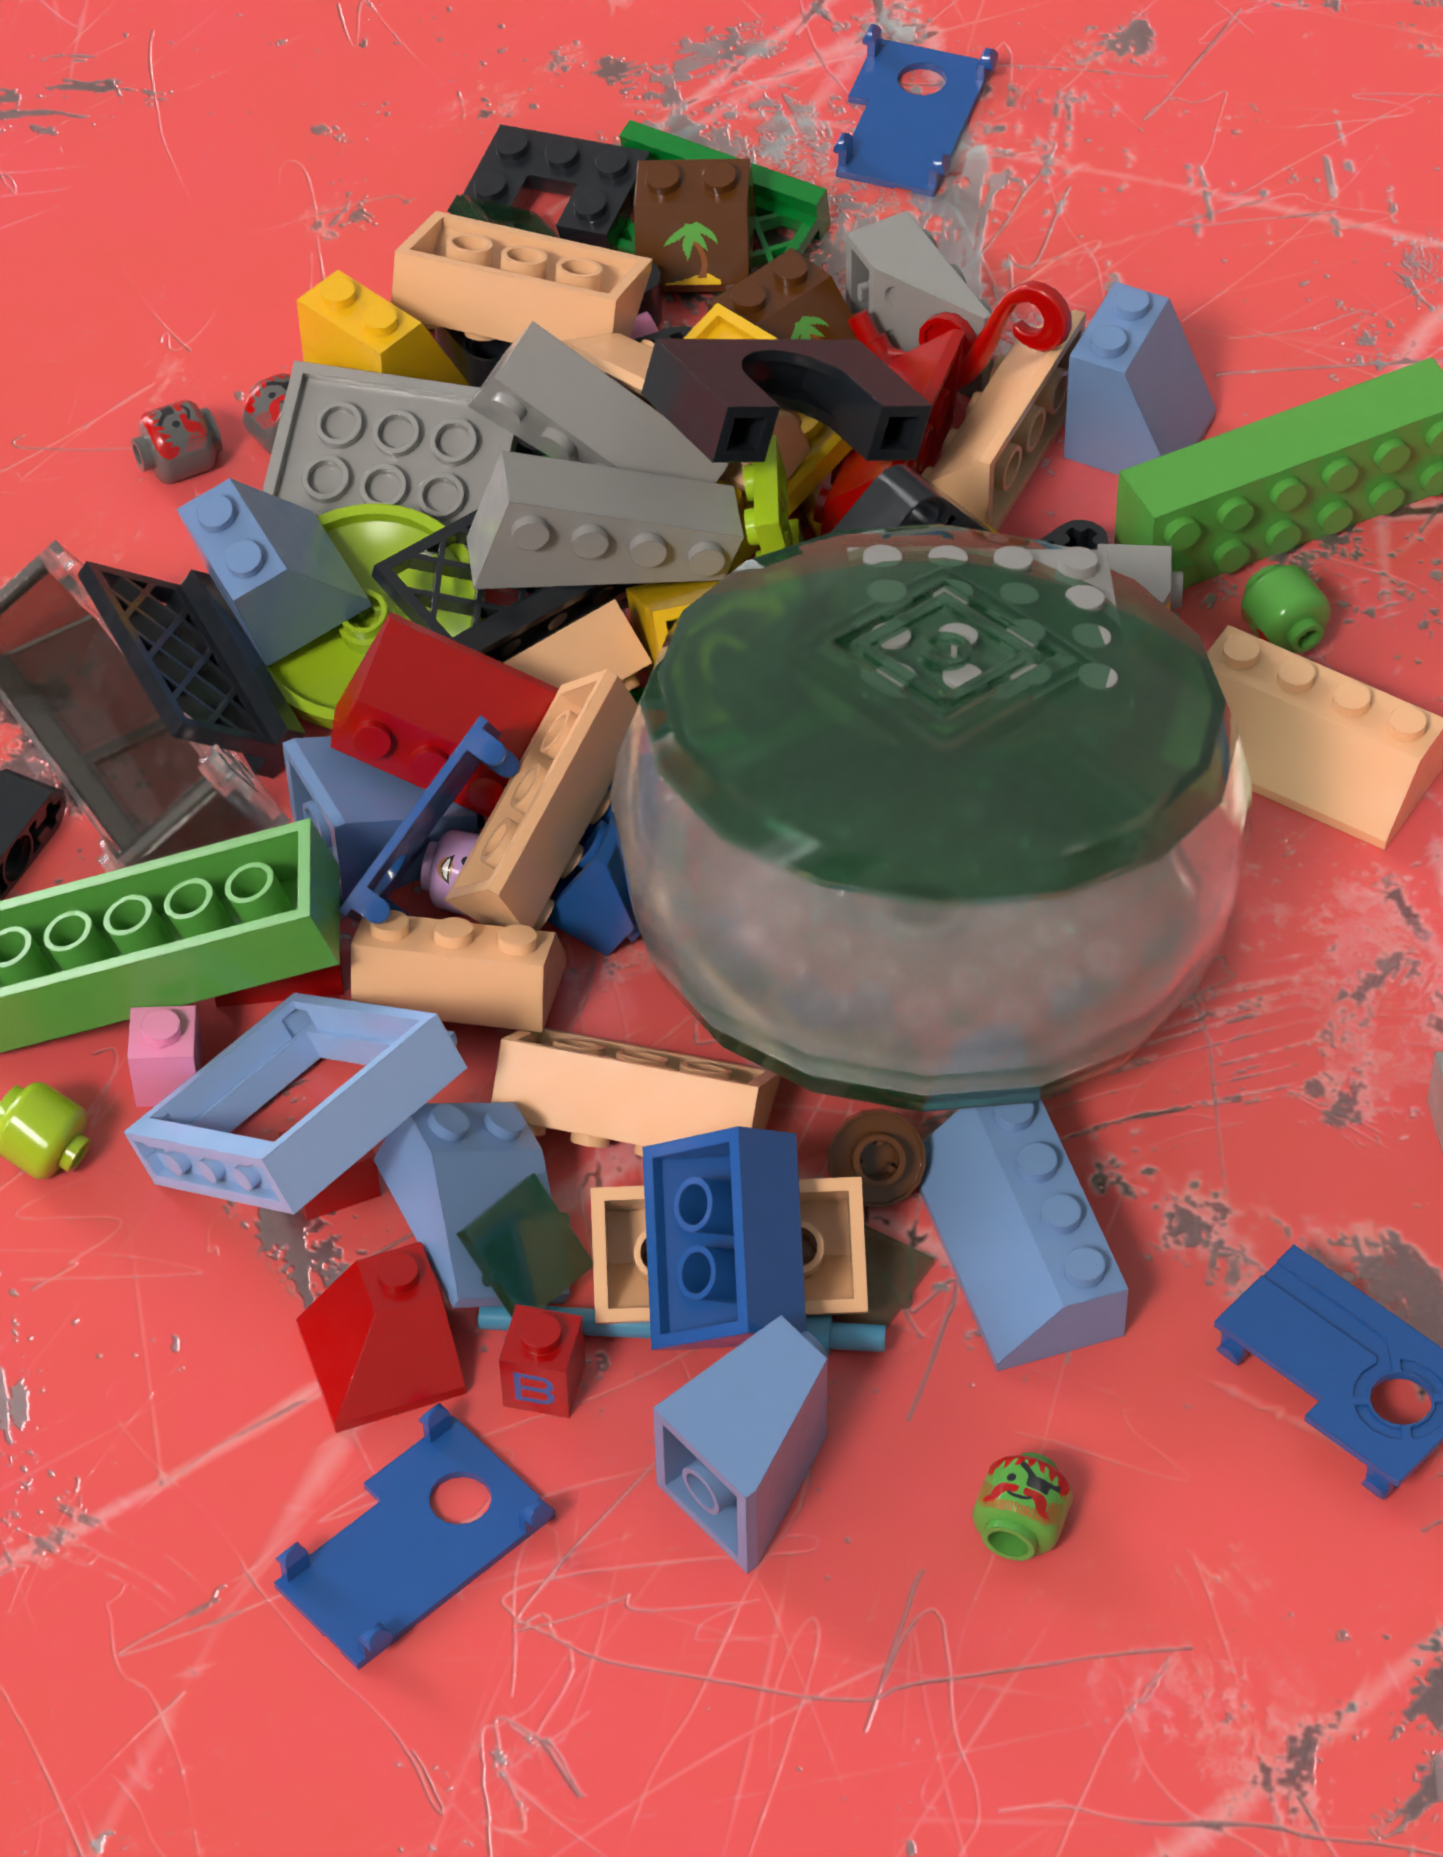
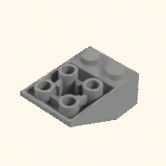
M908 211L846 233V303L853 315L867 309L878 332H885L894 348L908 352L920 346L918 342L919 328L931 316L941 312L960 315L968 321L978 337L993 312L986 300L978 299L966 284L961 269L956 264H950L938 250L931 232L927 229L922 230ZM991 357L986 368L973 382L957 392L970 398L976 391L983 392L989 383L991 369L994 364L993 357Z

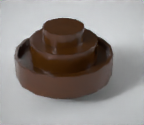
M882 1108L861 1110L845 1118L833 1132L827 1149L828 1171L831 1177H862L863 1205L871 1208L892 1206L908 1198L920 1184L926 1167L925 1145L917 1129L900 1114Z

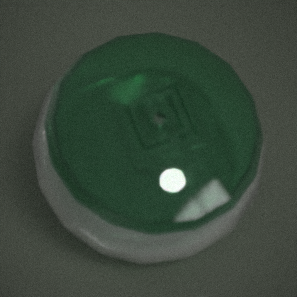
M944 524L839 530L745 561L682 611L665 638L618 752L610 799L615 837L633 913L649 958L667 988L723 1048L811 1092L918 1112L1032 1103L1121 1067L1182 1006L1199 985L1224 940L1235 904L1252 831V784L1239 730L1200 636L1135 579L1110 569L1116 606L1105 597L1102 609L1087 610L1075 605L1065 596V593L1069 588L1076 585H1093L1082 580L1070 578L1059 570L1034 559L1032 568L1027 570L1010 569L994 562V553L997 550L992 549H999L1005 546H1018L1024 549H1062L1046 541ZM873 545H889L897 548L902 553V560L881 561L871 565L863 561V553L868 547ZM951 545L964 550L968 560L963 561L945 557L929 558L928 555L937 546ZM847 547H860L849 552L847 550ZM945 588L969 604L967 606L945 591L933 597V593ZM880 623H885L882 626L872 630L876 625ZM949 623H963L977 631L978 641L972 647L965 637L957 633L938 631L942 626ZM1099 626L1104 627L1111 634V642L1105 645ZM1008 628L1012 630L1013 632L1020 635L1027 641L1031 642L1036 646V649L1027 644L1026 642H1024L1023 640L1019 639L1015 635L1011 634L1006 629ZM908 629L910 630L911 641L907 646L899 649L881 647L882 643ZM951 645L958 646L956 658L950 656ZM900 663H903V664H906V665L910 666L911 668H913V670L915 671V673L912 672L911 670H909L908 668H906L905 666H903V665L900 664ZM967 664H972L982 671L978 676L954 689L943 681V671L957 670L965 667ZM1031 664H1037L1036 667L1010 681L1011 675ZM878 668L904 685V689L878 673L876 669ZM1112 668L1118 675V682L1115 686L1106 688Z

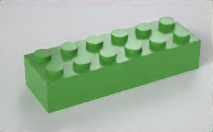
M1431 357L1119 471L1114 544L1172 546L1171 571L1183 572V590L1194 584L1224 573H1232L1245 565L1275 554L1288 552L1296 546L1325 535L1336 534L1349 526L1373 517L1387 515L1397 508L1429 496L1442 494L1443 370Z
M311 818L0 901V1053L129 1020L130 1008L182 1006L339 965L340 911L338 910L340 908V866Z

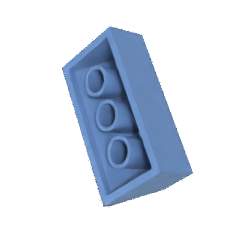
M1034 1082L970 1099L923 1141L925 1145L926 1167L917 1188L996 1371L1125 1336L1129 1289Z

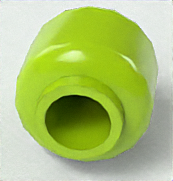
M34 1082L26 1088L15 1085L0 1102V1156L36 1179H48L56 1174L60 1168L71 1173L82 1161L91 1144V1139L83 1135L87 1126L86 1110L46 1083Z

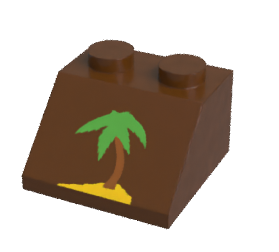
M750 159L638 160L634 196L635 255L653 259L652 262L657 265L661 272V292H725L752 273L756 196Z
M793 248L788 249L708 302V312L719 303L777 339L857 340L847 322V319L853 314L831 275Z

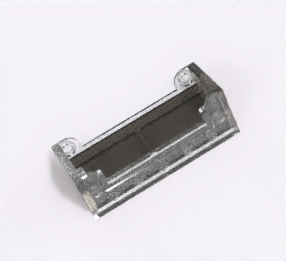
M57 540L53 541L0 589V698L101 835L98 843L104 852L97 860L106 872L282 826L291 821L239 752L222 749L217 744L208 746L171 737L77 574L84 564Z

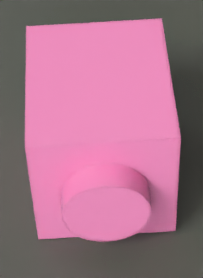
M196 1005L130 1008L127 1060L136 1107L156 1106L203 1067L204 1052Z

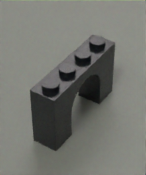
M656 339L641 392L712 463L765 462L780 408L802 413L825 424L835 431L866 461L917 460L933 407L859 340Z

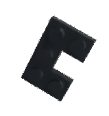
M500 124L456 208L459 216L513 228L533 189L571 196L556 224L560 238L612 249L634 207L637 161L652 160L650 151Z

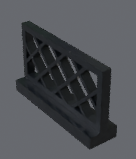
M477 510L374 565L371 575L412 622L502 663L615 599L618 602L627 597L626 588L644 584L509 588L518 590L517 602L508 607L482 602L484 589H475L474 600L440 593L442 575L472 581L470 564L444 559L445 548L454 543L467 545L466 537ZM408 568L434 573L432 590L427 591L407 587L397 574ZM437 609L472 616L470 628L452 637L436 619Z
M86 561L77 575L171 737L242 753L255 775L274 778L285 763L282 743L293 738H304L306 732L208 573L191 569L179 585Z

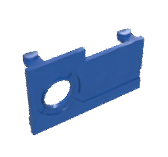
M870 24L862 40V43L867 45V58L848 95V102L865 105L866 108L853 135L842 132L833 148V152L838 154L836 177L892 189L897 187L911 190L915 194L934 197L943 176L946 177L949 172L951 158L990 72L996 68L998 52L995 49L986 47L982 51L980 58L977 59L881 39L882 29L876 24ZM925 69L938 73L944 78L946 83L941 90L933 94L916 95L900 87L898 80L909 71Z
M481 715L338 911L359 923L362 917L374 924H382L389 919L391 910L400 911L410 916L406 911L389 900L388 897L431 840L428 838L429 834L474 772L483 763L501 777L510 778L520 768L519 759L498 740L502 733Z
M1293 1244L1277 1260V1263L1264 1275H1261L1214 1321V1327L1222 1332L1221 1343L1216 1349L1221 1355L1238 1366L1247 1357L1249 1351L1319 1401L1305 1414L1304 1421L1367 1466L1366 1478L1361 1484L1380 1499L1384 1500L1393 1491L1394 1486L1399 1488L1443 1443V1348ZM1392 1379L1409 1380L1420 1385L1427 1392L1431 1401V1409L1427 1416L1417 1423L1407 1425L1393 1424L1381 1418L1374 1411L1370 1401L1371 1393L1376 1386L1384 1381Z
M441 1403L435 1405L418 1419L423 1425L424 1437L364 1482V1489L378 1501L376 1505L310 1555L297 1541L275 1558L280 1564L282 1576L274 1582L275 1589L323 1636H326L357 1670L365 1666L556 1516L555 1510L456 1417L450 1416L449 1411ZM466 1477L475 1479L485 1485L491 1494L489 1508L480 1518L471 1523L453 1524L445 1522L437 1517L430 1507L433 1492L440 1484L450 1479Z

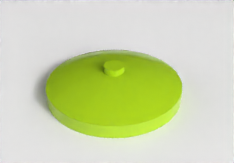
M367 503L338 508L317 516V519L365 592L372 606L266 667L296 716L315 725L332 729L335 707L389 613L392 612L410 620L371 575L374 565L445 527L427 514L399 505ZM454 543L445 548L444 559L470 564L468 550L464 544ZM408 568L397 574L407 587L427 591L432 590L434 573ZM442 575L440 593L474 600L475 589H473L472 581ZM485 590L483 591L482 602H487ZM437 609L436 619L452 637L470 628L472 616Z

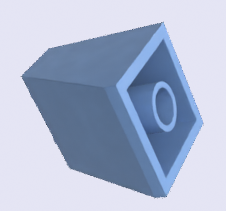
M1114 282L1069 356L1064 458L1119 475V471L1201 442L1216 416V407L1170 298Z
M231 478L176 509L209 575L266 667L372 606L314 512Z
M331 736L293 738L282 743L292 820L297 822L311 818L340 866V904L342 905L420 799L425 789L331 748ZM453 802L429 834L428 838L431 840L428 844L431 841L439 842L443 834L450 830H462L479 834V829L485 826L484 816ZM428 844L395 889L420 880L422 863Z
M782 1315L653 1407L657 1485L747 1574L755 1569L762 1560L827 1437V1404L829 1401L827 1395V1365L829 1363L827 1353L821 1343L811 1333L807 1331L800 1333Z

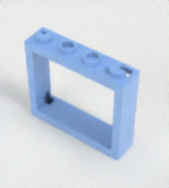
M293 993L127 1128L124 1134L155 1185L295 1214L466 1070L467 1066L456 1048L458 1042L455 1032L445 1029L437 1013ZM320 1058L366 1065L275 1142L230 1133Z

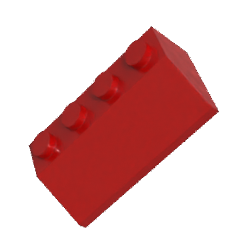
M952 329L892 359L889 367L933 406L917 460L866 461L859 453L852 449L832 470L831 489L822 487L819 492L813 515L814 522L822 523L819 546L871 483L885 469L893 465L904 464L922 475L928 466L933 467L953 423L965 331Z
M390 612L335 707L330 747L426 790L480 715L502 733L498 740L520 762L559 688ZM481 763L453 802L489 818L510 778L501 777Z

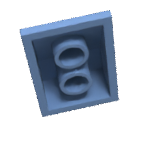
M515 1102L425 1103L386 1136L373 1160L417 1242L422 1243L429 1264L453 1308L513 1306L516 1304H558L566 1302L570 1295L543 1150Z

